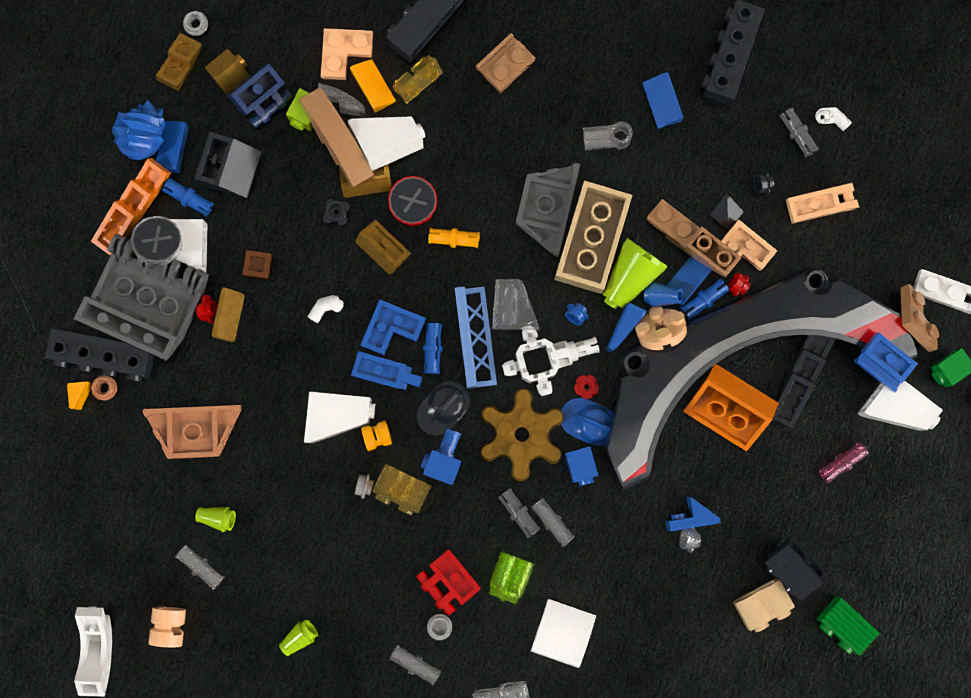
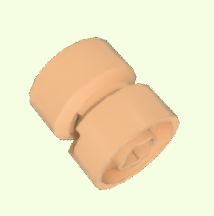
M153 607L151 623L154 624V628L150 629L148 644L158 647H181L184 632L180 629V626L185 624L186 610L174 607Z

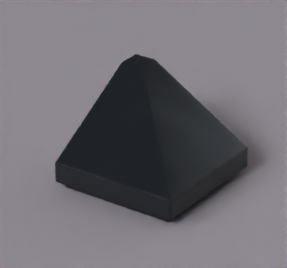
M726 194L709 217L729 231L743 211Z

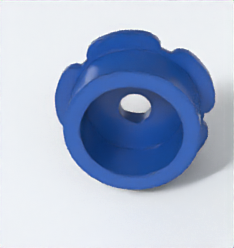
M575 303L574 305L569 304L567 306L568 309L565 317L570 322L580 326L585 320H588L587 309L583 305Z

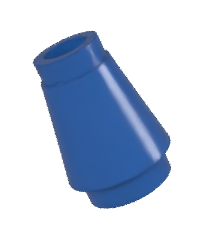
M653 282L645 288L644 300L646 304H650L652 307L680 304L683 300V290Z

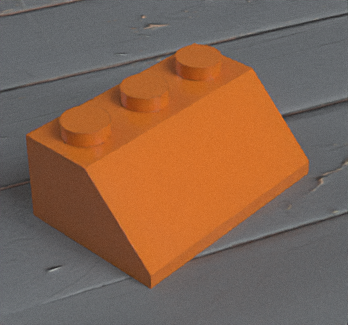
M715 364L702 379L683 412L747 451L772 421L779 403Z

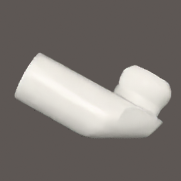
M836 107L821 108L815 115L817 122L820 124L835 123L842 131L852 123Z
M335 295L320 298L307 317L318 323L325 311L333 310L339 312L343 308V301Z

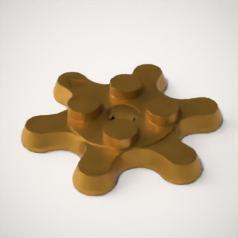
M521 388L514 394L515 402L510 411L502 412L494 406H486L481 412L482 420L491 425L495 430L493 440L480 448L481 458L489 462L500 456L509 458L512 463L511 474L516 481H525L529 477V466L533 459L539 457L551 464H556L563 457L561 448L552 444L549 440L551 429L559 426L564 421L563 412L558 408H552L545 413L536 412L532 407V393L528 389ZM521 427L529 431V438L524 442H520L515 438V431Z

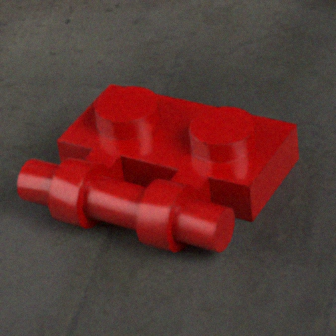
M449 549L429 565L435 572L432 577H429L424 570L416 576L422 584L421 588L425 592L428 591L436 601L435 605L439 610L443 609L448 616L456 610L450 603L452 599L456 598L462 605L481 589ZM439 580L450 590L446 595L435 585Z

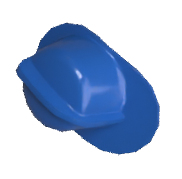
M576 398L567 402L561 409L564 414V421L561 425L565 432L592 445H606L614 413L608 408L588 399Z

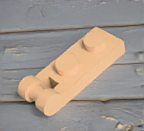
M853 183L788 198L786 203L792 224L859 208L858 201L854 200L852 193L855 191ZM838 195H843L844 203L839 202Z

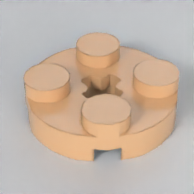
M660 306L651 308L649 314L645 315L635 327L642 346L651 350H662L663 345L671 344V347L675 346L687 334L684 314L673 309H663Z

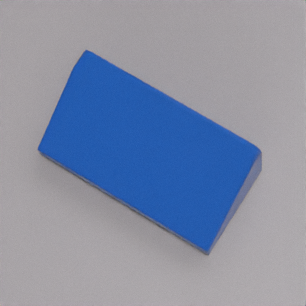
M669 73L660 74L643 82L642 84L657 128L681 122L683 115Z
M164 121L165 129L162 135L164 142L161 143L158 149L156 162L170 172L180 173L189 126L186 122Z
M690 256L667 284V286L683 290L681 306L690 298L711 272V269Z

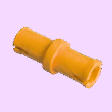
M430 228L429 244L450 245L451 248H456V246L479 247L480 232L458 231V228H452V230Z

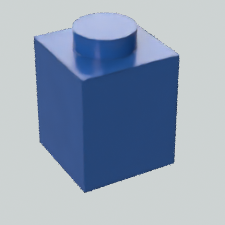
M590 447L564 454L572 483L578 482L579 486L594 482L593 477L598 476V472Z

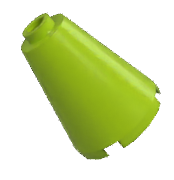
M627 238L622 245L604 289L603 295L606 297L604 302L614 309H617L618 306L624 308L662 274L667 265Z

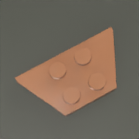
M242 406L143 409V414L151 424L157 440L160 441L167 459L220 457L242 410Z

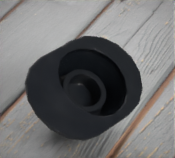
M448 381L438 385L418 408L416 417L420 428L427 434L435 436L445 434L446 428L451 430L469 409L470 397L468 391L458 382Z

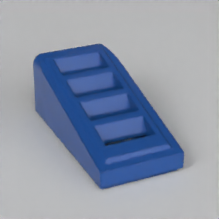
M631 303L627 304L607 345L606 351H614L644 317L647 311Z

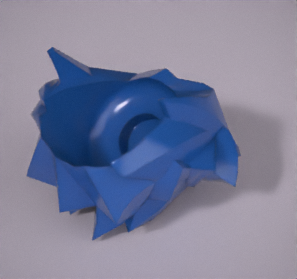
M147 100L144 106L139 104L137 108H132L130 112H118L112 133L115 136L114 143L118 145L123 154L134 160H143L157 152L161 143L164 142L162 138L165 129L164 118H162L163 109H156Z

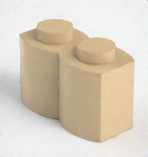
M778 578L733 601L746 628L749 631L755 630V632L769 626L768 622L774 618L778 620L786 618L791 614L790 610L795 607L781 580Z

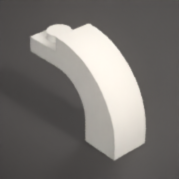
M77 607L75 618L80 632L81 651L74 680L79 696H105L112 652L110 615H105L103 608Z

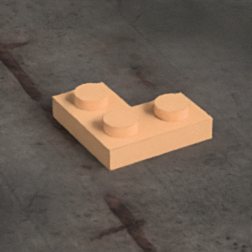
M324 28L322 79L346 80L348 56L372 58L373 31Z
M740 220L734 224L721 240L759 271L765 267L777 252L775 248Z

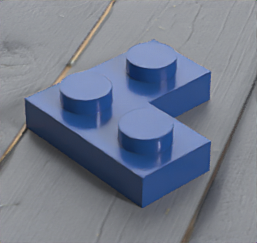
M379 300L361 346L385 355L393 333L417 342L426 318Z

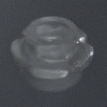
M695 528L683 529L680 534V547L687 549L691 553L694 551V548L700 546L701 536Z

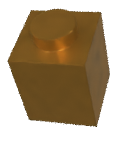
M228 49L205 67L227 95L250 77L245 70L247 64L239 54L234 56Z

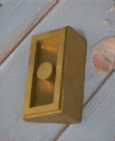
M388 164L373 170L374 175L354 187L350 186L342 169L339 168L342 192L346 198L387 192L392 189Z
M377 220L362 230L356 239V243L388 274H392L411 254Z
M228 288L221 290L212 331L214 338L230 342L235 341L244 294Z

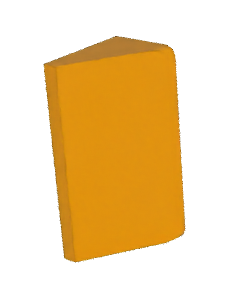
M372 59L350 67L352 75L374 113L396 102Z

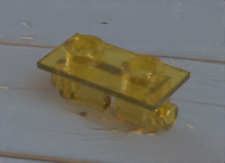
M430 55L422 57L411 68L415 75L412 76L406 72L394 82L395 85L392 88L397 94L401 95L406 104L417 97L424 88L443 73L437 60Z

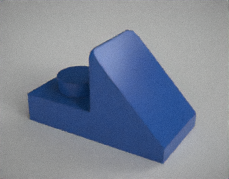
M687 497L690 517H687L686 513L671 515L672 520L665 521L667 531H676L720 523V518L692 497Z

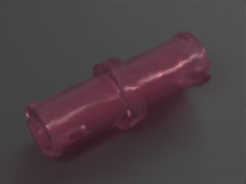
M858 442L845 453L836 455L834 461L819 470L822 479L826 477L825 482L830 483L843 472L852 470L854 464L869 455L866 447H862L863 444Z

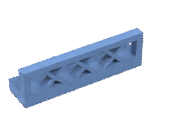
M465 287L455 288L467 389L497 385L485 288L465 289ZM480 293L481 303L476 310H473L467 305L466 295ZM481 307H482L483 316H481V315L478 313V311L481 309ZM468 310L473 313L470 318L468 317ZM475 315L484 321V328L478 335L470 329L469 325ZM484 332L486 336V341L481 338ZM471 334L476 337L473 342L471 341ZM478 340L487 346V353L482 359L473 354L472 347ZM487 356L489 360V365L484 362ZM474 358L479 362L476 367L474 365ZM481 364L490 370L491 380L476 381L475 372Z

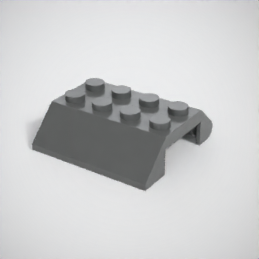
M116 233L107 248V251L112 254L91 298L84 296L74 319L167 360L182 342L196 313V306L204 296L208 274L201 270L195 272V268L189 266L184 272L183 279L178 278L180 261L175 259L172 262L173 259L171 257L166 260L151 261L146 260L139 254L137 259L133 258L135 249L132 240L129 239L127 241L126 237Z

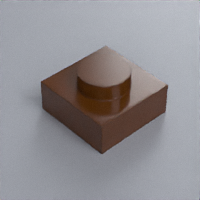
M246 250L243 275L269 279L272 254Z

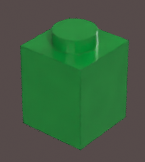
M962 348L954 350L930 367L933 371L932 376L939 385L944 387L953 386L971 373V360Z

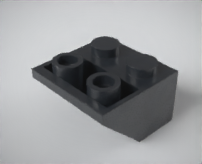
M209 132L195 180L202 186L247 199L262 152L233 138Z

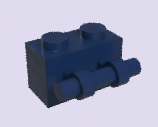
M270 64L263 65L227 95L242 115H247L252 110L255 112L256 115L249 120L254 128H257L261 123H267L273 113L278 109L282 110L287 106L286 103L293 98L288 90L284 91L281 95L276 91L285 83ZM270 96L273 101L263 109L259 104Z

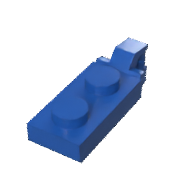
M359 351L351 376L405 390L407 384L420 388L423 379L420 376L411 374L412 368L407 367L405 364Z

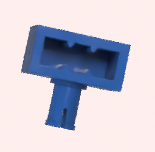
M446 428L439 450H432L430 455L425 454L421 468L425 469L424 475L453 485L462 462L453 456L461 434Z

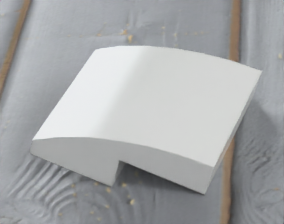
M548 599L531 651L579 668L596 615Z

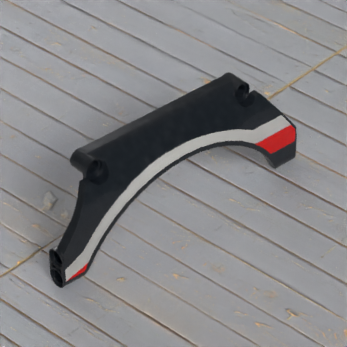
M809 267L804 268L687 321V334L675 346L671 347V344L663 345L662 350H651L638 343L623 350L619 356V363L626 370L627 374L620 376L615 412L604 450L623 491L647 481L660 433L670 413L683 394L703 373L720 360L741 348L763 340L790 335H821L841 339L864 348L875 332H879L912 359L917 358V350L911 334L902 326V315L840 280L835 279L829 282L826 274L821 270ZM815 274L816 281L810 286L809 278ZM633 355H637V363L634 366H628V359Z

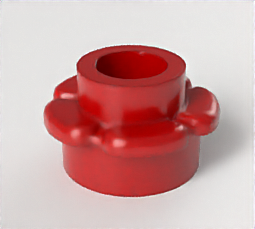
M737 273L732 277L728 288L732 291L733 296L744 295L750 287L748 275Z
M592 375L578 377L576 380L577 384L574 386L576 394L581 395L583 399H591L599 391V385L596 383L597 379ZM588 384L589 389H585L584 386Z

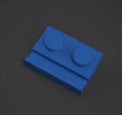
M875 332L862 349L859 357L854 360L856 364L891 392L895 393L898 390V386L906 380L918 364L879 332Z

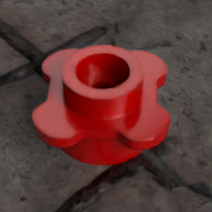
M209 295L203 296L202 302L196 306V313L199 319L214 324L218 304L212 301Z

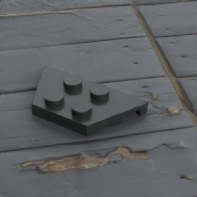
M577 163L569 167L554 168L542 173L528 174L516 219L517 226L556 257L559 256L580 164Z

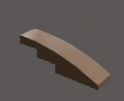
M321 87L298 99L322 144L325 143L333 160L342 169L350 186L354 187L372 177L374 173Z

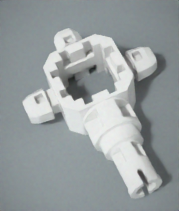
M530 326L522 331L523 341H526L527 344L520 345L516 352L517 361L505 362L502 367L505 376L517 375V372L520 371L522 379L526 382L533 383L537 381L538 385L536 387L539 394L545 396L552 393L551 381L548 382V378L554 377L559 368L572 365V362L577 361L578 357L599 353L598 345L591 347V345L597 343L595 337L577 343L573 341L566 342V340L554 344L546 339L537 341L538 334L536 329ZM545 347L549 356L551 370L529 375L523 353Z

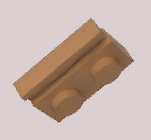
M510 33L476 65V69L501 93L536 58Z

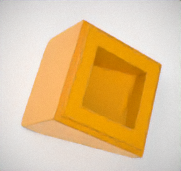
M91 382L68 383L70 409H82L91 390Z

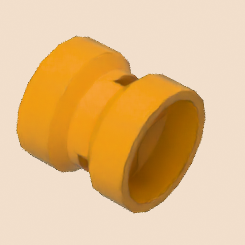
M386 420L378 422L377 426L371 427L368 425L361 427L368 451L376 449L379 445H392Z

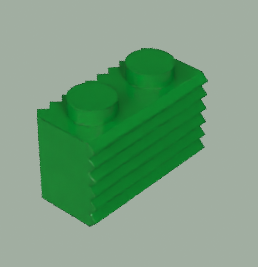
M838 596L816 618L821 623L819 628L829 637L835 635L840 640L838 645L849 655L853 652L860 656L879 635V632Z

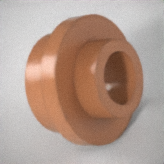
M102 375L93 381L91 390L97 399L109 400L115 396L117 384L112 377ZM108 384V391L103 393L101 390L102 385Z

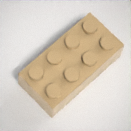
M584 181L554 280L602 294L631 202V194Z

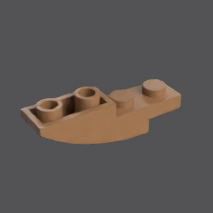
M663 199L646 219L666 235L665 238L678 248L724 277L730 273L742 258L705 228H699Z

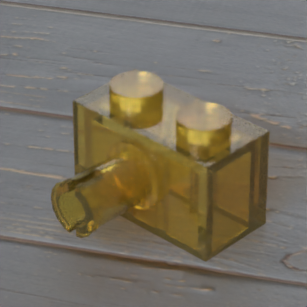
M385 464L372 492L377 494V500L388 505L393 501L400 505L398 508L400 511L412 516L413 512H420L432 486Z

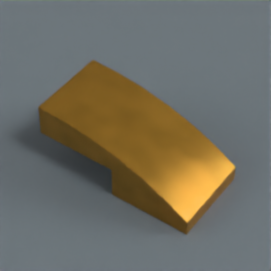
M180 33L168 50V58L156 74L157 80L179 91L197 59L202 44Z

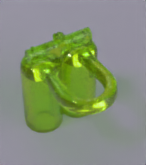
M501 552L490 581L491 590L489 594L500 598V601L504 602L506 600L517 604L518 599L524 594L534 564Z

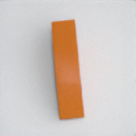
M147 159L136 179L131 180L118 201H114L91 242L111 256L112 253L107 251V248L113 236L117 233L126 238L160 192L171 172L154 159Z

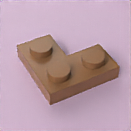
M908 284L901 287L902 326L928 352L938 349V329L934 324H930L923 314V305H925L923 295Z

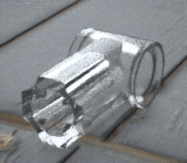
M626 122L583 128L585 150L613 147L624 149L631 142L632 128ZM617 131H623L628 137L624 140H618L614 134Z

